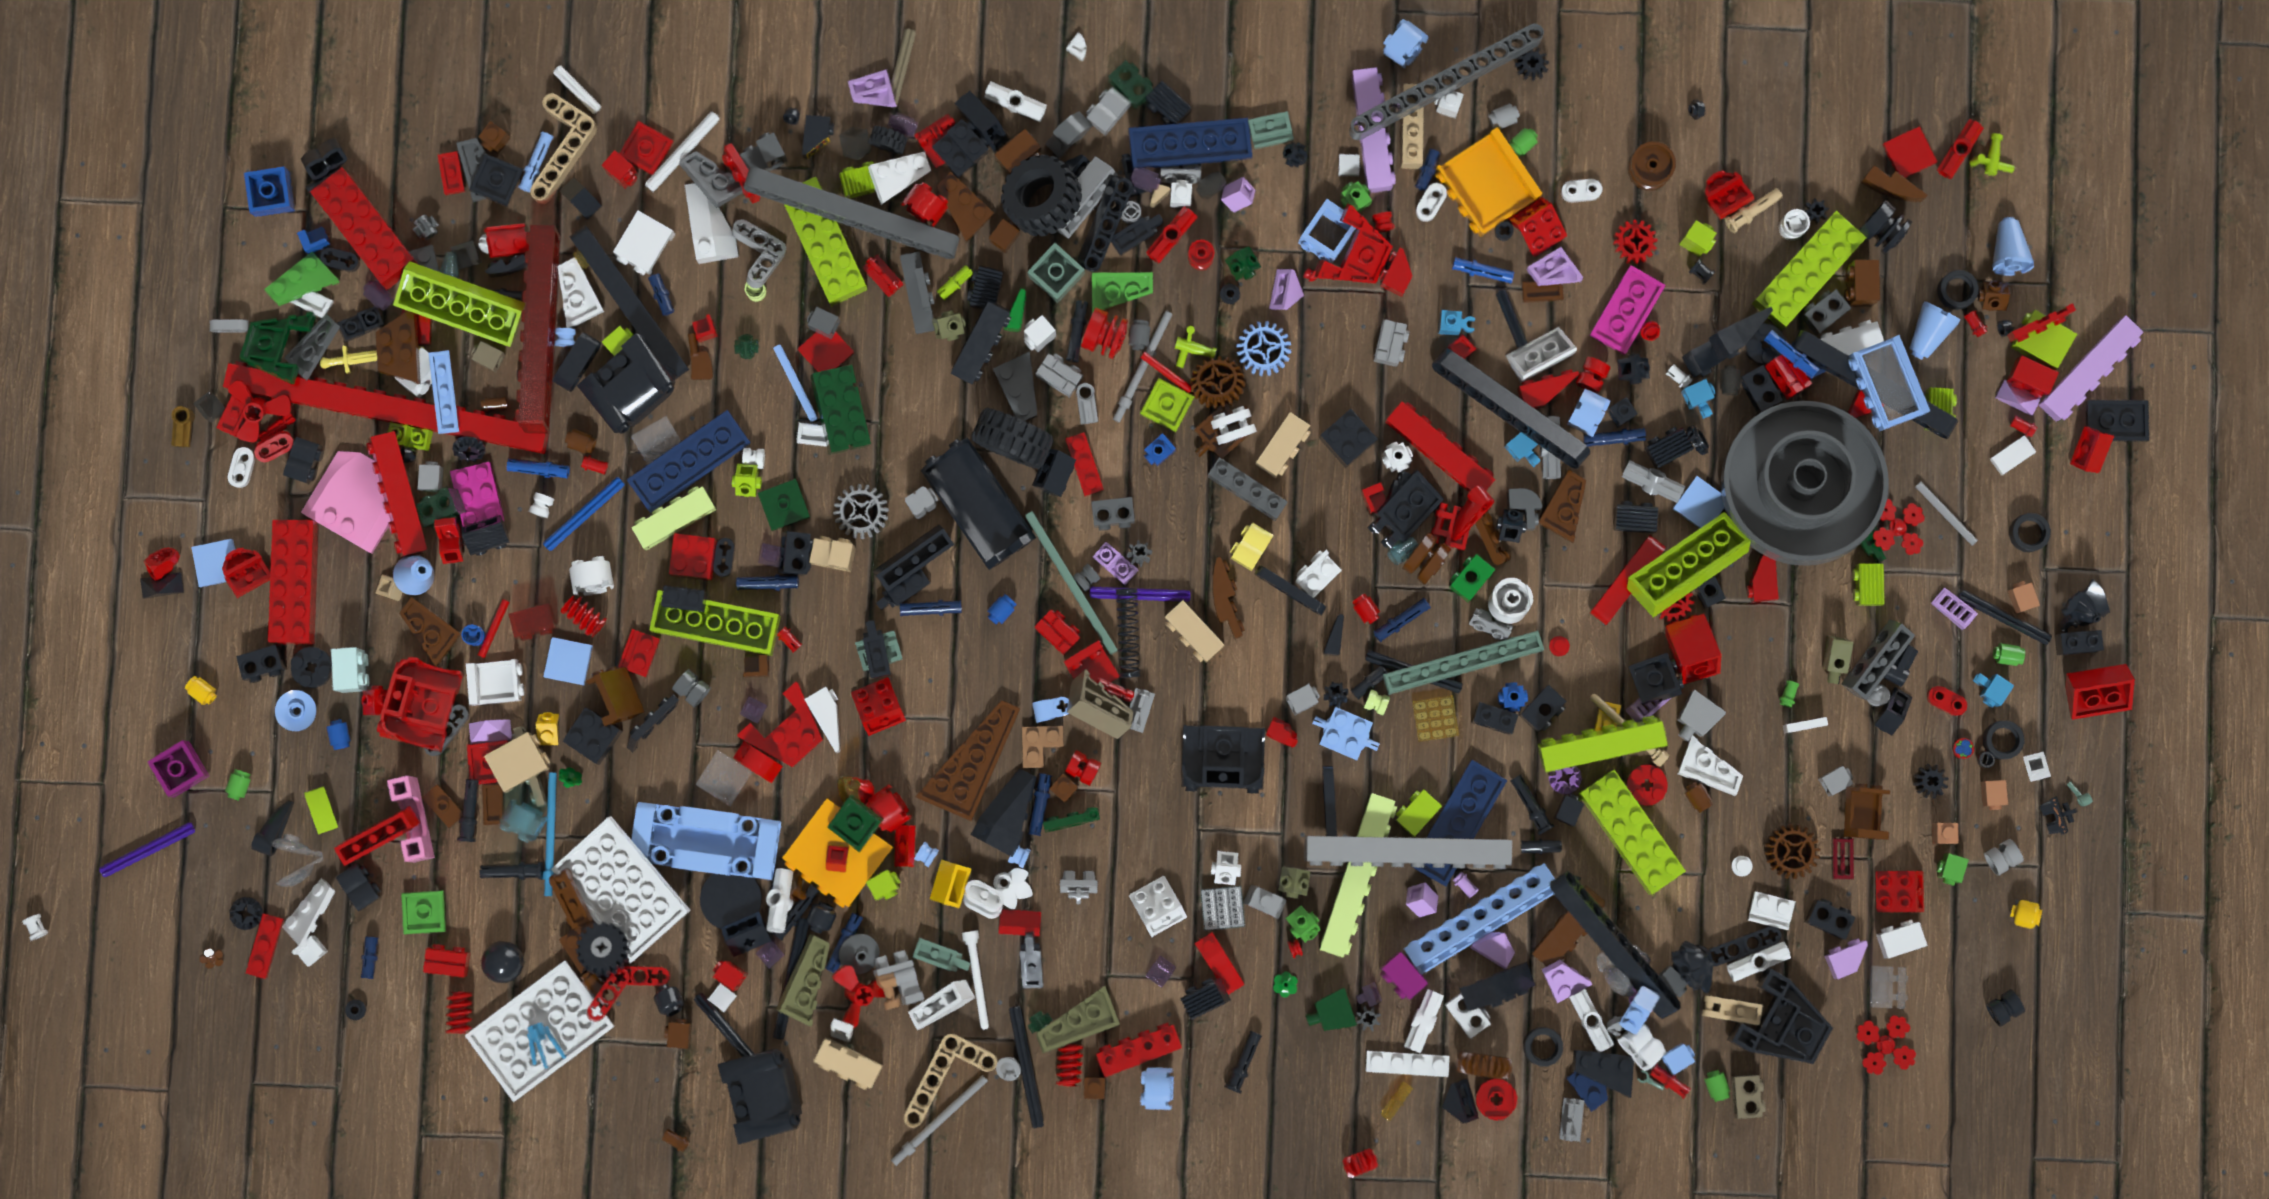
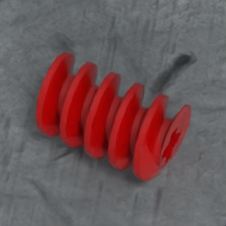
M573 595L564 604L561 613H568L567 618L569 620L574 618L573 624L577 625L580 623L579 629H586L585 634L587 636L592 634L591 637H594L602 629L607 618L599 620L600 612L593 615L595 608L587 609L589 603L581 604L583 597L580 596L575 599V595Z
M449 991L452 995L446 997V1000L451 1001L452 1004L446 1005V1008L452 1010V1012L447 1013L446 1016L452 1018V1020L445 1022L446 1025L451 1026V1029L446 1030L445 1033L466 1034V1031L472 1029V1026L466 1024L472 1021V1018L466 1015L473 1011L467 1008V1006L473 1004L472 1001L467 1000L468 997L473 996V993Z
M1067 1044L1064 1047L1058 1048V1051L1063 1053V1055L1058 1056L1057 1059L1063 1063L1056 1066L1062 1070V1072L1056 1073V1076L1062 1078L1060 1081L1055 1082L1056 1085L1079 1087L1075 1084L1081 1082L1082 1079L1076 1077V1075L1082 1074V1070L1076 1067L1083 1064V1062L1077 1060L1083 1057V1054L1078 1052V1050L1084 1048L1083 1045Z

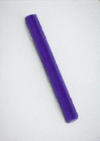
M1090 587V598L1127 599L1135 596L1116 594V589L1128 588ZM1138 589L1137 593H1129L1138 596L1133 600L1179 602L1183 600L1184 602H1189L1191 598L1189 590Z
M187 823L99 868L100 873L103 877H108L195 833V828L192 823Z

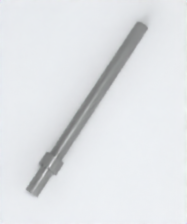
M1165 311L1149 343V347H1147L1146 353L1150 356H1153L1173 315L1168 311ZM1141 360L1124 397L1121 396L1118 402L1119 407L1113 417V420L1120 423L1126 409H1129L1132 403L1131 399L1148 366V363L1144 360Z
M983 1075L976 1080L913 1140L907 1141L902 1146L903 1149L891 1161L897 1166L907 1155L911 1156L920 1143L988 1080Z

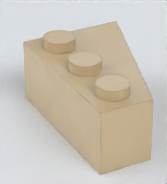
M830 1038L824 1040L814 1062L819 1064L820 1068L826 1071H835L838 1077L846 1081L848 1079L856 1081L855 1085L864 1090L867 1087L870 1089L873 1087L883 1067L882 1064Z

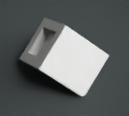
M310 936L306 939L308 944L305 949L298 946L292 951L308 967L328 952L316 936Z

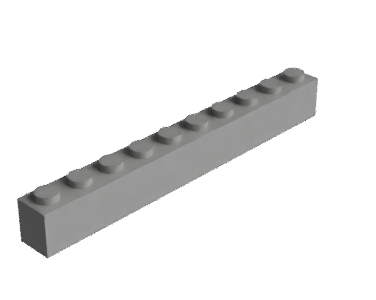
M1305 836L1304 861H1310V865H1322V861H1329L1330 866H1343V862H1351V866H1363V862H1371V866L1383 867L1384 863H1392L1391 867H1404V863H1412V867H1424V863H1432L1434 868H1445V864H1453V868H1465V864H1473V868H1485V864H1492L1493 869H1506V865H1512V840Z

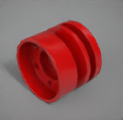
M1095 308L1085 331L1081 348L1094 352L1099 344L1102 346L1101 355L1104 356L1109 348L1111 350L1108 358L1114 359L1124 343L1128 319L1123 318L1120 326H1118L1119 316L1115 315L1110 323L1107 322L1108 312Z

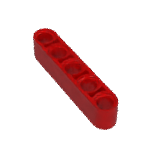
M1649 535L1593 607L1590 614L1607 625L1631 594L1627 589L1629 577L1658 558L1666 546Z

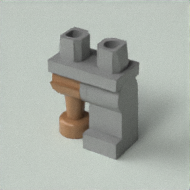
M905 950L893 953L895 964L891 966L888 964L886 955L874 958L876 970H873L874 977H876L877 985L883 988L887 999L884 1002L885 1010L901 1006L900 999H895L893 987L898 986L903 1005L924 1000L913 962L908 960Z

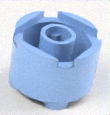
M1402 19L1396 27L1397 31L1393 35H1388L1383 44L1386 46L1383 51L1385 55L1405 68V64L1409 66L1422 50L1420 47L1423 41L1426 44L1428 35L1410 21Z
M1584 389L1567 425L1593 437L1598 428L1596 425H1599L1603 419L1604 411L1607 410L1610 400Z
M1147 1067V1070L1142 1072L1141 1084H1145V1092L1141 1093V1105H1145L1146 1109H1172V1105H1168L1170 1100H1173L1174 1077L1169 1076V1073L1173 1072V1068Z

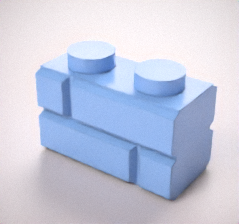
M1642 986L1619 1022L1620 1026L1637 1035L1660 997Z

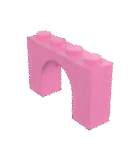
M405 776L388 780L391 800L396 801L401 810L410 805L420 821V824L406 833V840L401 841L405 862H419L435 858L418 778Z

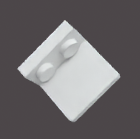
M1327 550L1323 553L1319 551L1312 558V564L1309 567L1305 565L1296 575L1298 577L1296 583L1313 598L1342 571L1328 557L1329 552Z
M1165 876L1129 895L1151 937L1187 918Z

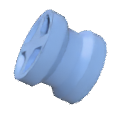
M571 328L555 329L557 334L555 346L573 347L575 344L573 338L576 330Z
M924 842L914 859L924 862L925 866L929 868L939 850L936 848L932 849L928 843Z
M1019 845L1014 856L1009 857L1008 862L1017 863L1019 867L1023 868L1031 850L1028 848L1023 849Z

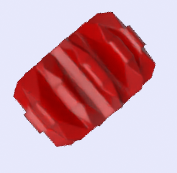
M1366 1149L1350 1155L1342 1161L1345 1172L1351 1178L1376 1169L1378 1166L1377 1157L1372 1149Z

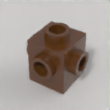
M1983 281L1977 296L1982 310L2007 311L2010 298L2007 282Z

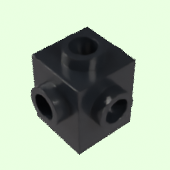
M1639 354L1628 355V358L1617 360L1619 380L1630 381V384H1641L1642 380L1650 379L1648 358H1640Z
M1503 510L1502 517L1498 516L1496 528L1500 529L1499 540L1520 542L1521 534L1525 533L1527 521H1523L1524 512Z

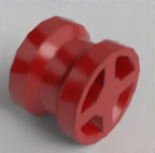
M1381 212L1373 215L1372 219L1376 224L1374 229L1379 233L1394 229V223L1391 221L1392 212Z

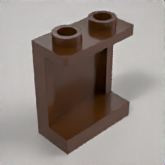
M615 666L605 670V672L603 669L592 673V678L586 681L588 685L597 684L608 709L609 715L602 718L604 726L631 720L645 712L626 667L617 669Z
M1857 783L1855 787H1846L1844 837L1889 840V832L1881 831L1882 796L1890 795V790H1883V786L1870 785V788H1867L1868 784Z

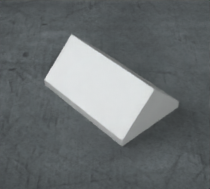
M1557 327L1525 346L1507 354L1506 358L1518 380L1522 383L1574 355L1577 348L1564 332Z

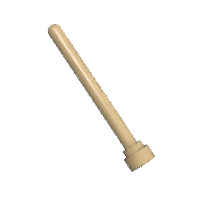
M1592 694L1590 696L1591 701L1616 724L1622 726V722L1625 720L1597 694ZM1659 748L1646 750L1651 754L1652 762L1658 767L1670 756L1666 751Z

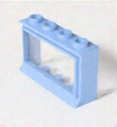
M1900 335L1849 355V366L1858 377L1856 383L1858 388L1864 392V403L1868 409H1871L1873 425L1875 428L1878 427L1879 432L1922 416L1930 411Z

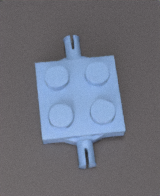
M1338 707L1334 708L1331 717L1327 721L1317 716L1315 717L1317 721H1313V724L1324 728L1320 745L1352 759L1358 760L1365 746L1377 751L1380 743L1369 739V732L1373 722Z

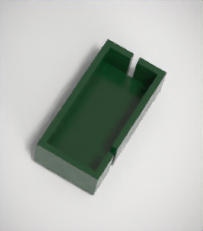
M848 365L812 373L810 378L828 454L833 455L849 450V445H851L850 450L868 447L871 441L858 387H853L856 383L853 366Z

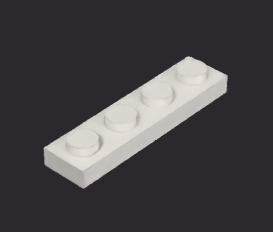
M1367 1051L1365 1071L1448 1077L1449 1056Z

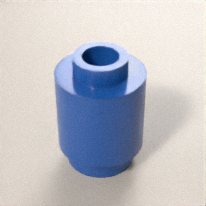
M1004 594L987 610L989 613L987 617L994 624L998 622L1003 624L1014 612V607L1017 604Z
M342 719L329 722L330 726L326 728L330 746H333L334 750L350 747L349 742L351 739L347 722L342 723Z

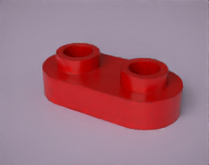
M279 431L258 442L254 448L255 457L261 462H269L290 451L294 443L292 435L287 431ZM285 438L286 442L281 443L279 440ZM268 448V451L262 452L261 449Z
M1942 686L1932 687L1927 693V700L1932 706L1952 716L1962 715L1967 710V701L1964 697ZM1937 692L1941 693V700L1936 698ZM1955 702L1960 703L1959 709L1954 707Z

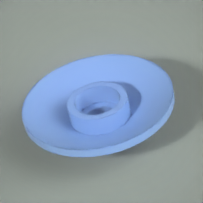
M289 691L278 699L275 706V716L283 728L290 731H301L313 723L316 717V704L313 698L303 691ZM297 707L301 709L299 715H295L294 710Z

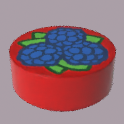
M1958 739L1953 743V754L1960 759L1969 758L1974 752V745L1969 739Z

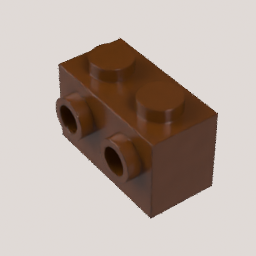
M1024 129L995 154V159L1010 175L1012 169L1015 166L1018 167L1021 161L1025 159L1028 161L1030 157L1036 155L1039 158L1041 146Z

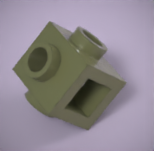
M953 310L942 312L941 317L932 319L936 339L947 338V341L959 339V335L964 334L965 320L959 313H953Z
M1282 867L1278 891L1286 892V897L1298 898V895L1307 896L1311 871Z

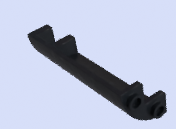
M968 438L962 441L957 439L949 444L950 449L937 458L934 455L925 461L926 465L920 471L988 570H991L1036 539V536Z

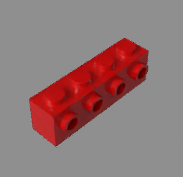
M1166 1022L1156 1026L1158 1030L1150 1033L1148 1029L1137 1033L1138 1038L1133 1040L1127 1037L1119 1040V1045L1111 1047L1108 1044L1100 1047V1052L1096 1053L1104 1077L1181 1049L1182 1046L1174 1025H1169Z

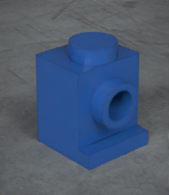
M1162 433L1144 449L1146 453L1144 457L1151 465L1154 463L1156 466H1159L1176 451V448ZM1155 448H1162V453H1155Z

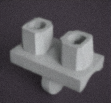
M1064 871L1063 880H1060V893H1068V898H1077L1076 904H1081V898L1089 899V893H1097V880H1095L1094 871L1083 872V880H1075L1074 871Z

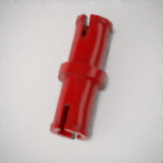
M1658 1064L1654 1066V1069L1649 1074L1663 1083L1666 1089L1670 1088L1683 1099L1691 1090L1690 1087L1679 1081L1676 1075H1671Z

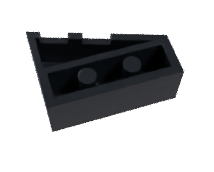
M1525 962L1459 989L1469 1012L1491 1005L1492 1008L1504 1004L1503 1000L1508 1002L1516 999L1515 994L1521 996L1529 993L1528 988L1536 984L1529 966Z

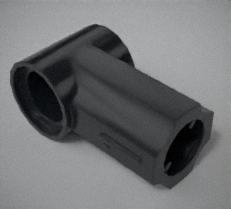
M1908 645L1884 678L1902 687L1909 676V669L1918 650Z

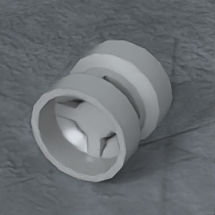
M1133 201L1127 202L1121 216L1123 222L1131 225L1141 217V207Z

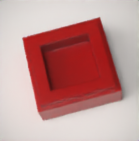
M1464 334L1447 347L1464 360L1476 350Z

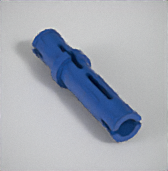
M1455 257L1452 270L1466 272L1470 276L1479 275L1509 284L1512 283L1514 271L1480 264L1476 260L1472 262Z
M1773 330L1764 339V341L1790 360L1795 368L1798 367L1811 379L1819 371L1820 368L1811 363L1804 353L1798 352Z
M511 458L507 461V471L565 479H568L570 473V466L556 465L548 461L546 463Z

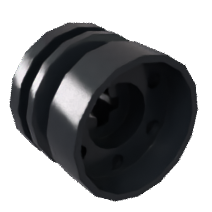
M1887 200L1876 209L1859 230L1867 237V240L1872 239L1875 235L1879 237L1874 245L1876 248L1884 241L1886 244L1881 249V252L1884 254L1898 245L1908 233V229L1912 224L1910 219L1900 224L1905 216L1903 213L1894 219L1892 215L1896 207Z

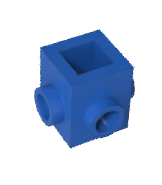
M1517 682L1505 683V687H1502L1500 692H1498L1499 705L1502 704V709H1508L1509 712L1520 711V708L1525 706V702H1528L1527 690H1523V686H1518ZM1511 693L1517 694V700L1510 698Z

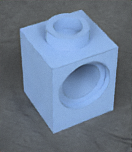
M1680 1043L1667 1051L1662 1060L1670 1073L1674 1075L1694 1063L1693 1057L1695 1054L1689 1045L1685 1046V1044Z

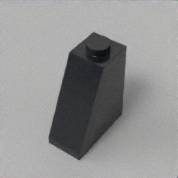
M971 91L962 95L955 102L961 115L972 123L979 136H983L989 143L988 146L993 152L1009 141L998 119Z

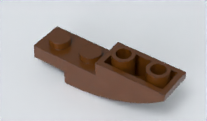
M1218 557L1213 571V602L1219 624L1227 621L1236 640L1243 636L1242 632L1245 631L1242 621H1237L1234 614L1237 612L1234 601H1229V598L1235 596L1234 591L1237 590L1234 579L1230 580L1227 572L1230 569L1226 560L1222 561L1221 557Z

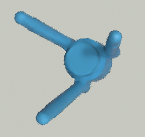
M540 1022L527 1027V1037L533 1065H536L534 1043H536L545 1069L548 1068L541 1041L546 1039L545 1035L550 1039L563 1059L566 1058L548 1026L544 1027L543 1023Z

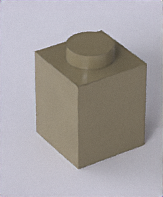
M480 341L479 345H475L471 353L474 362L496 373L506 356L502 351Z

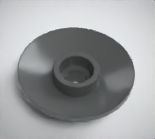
M855 934L848 937L842 943L839 950L841 965L853 967L855 974H863L870 971L875 966L874 958H878L880 954L878 944L872 937L866 934ZM860 953H864L862 959H858Z

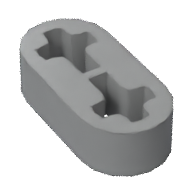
M210 320V332L242 333L248 332L249 321Z

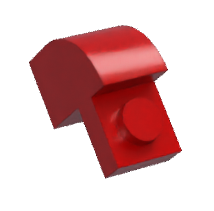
M455 517L434 520V527L439 539V553L443 564L463 562L462 536L460 526L456 523Z
M745 741L733 757L770 783L774 781L783 767Z

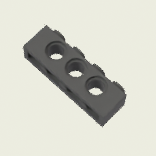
M1220 457L1208 474V478L1274 521L1278 519L1288 503Z
M1889 620L1841 685L1854 696L1867 700L1915 635L1902 623Z

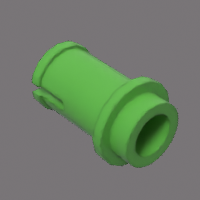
M1790 680L1786 681L1783 695L1779 697L1781 705L1791 708L1792 704H1795L1794 698L1799 687L1798 683Z

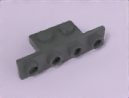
M920 252L901 255L900 260L916 334L934 331L931 309L934 299L932 292L928 293L927 290L930 280L928 272L924 273Z

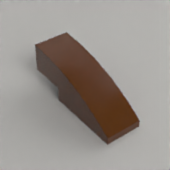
M1873 166L1861 181L1862 184L1870 189L1898 200L1922 202L1928 196L1896 171L1889 177L1876 166Z

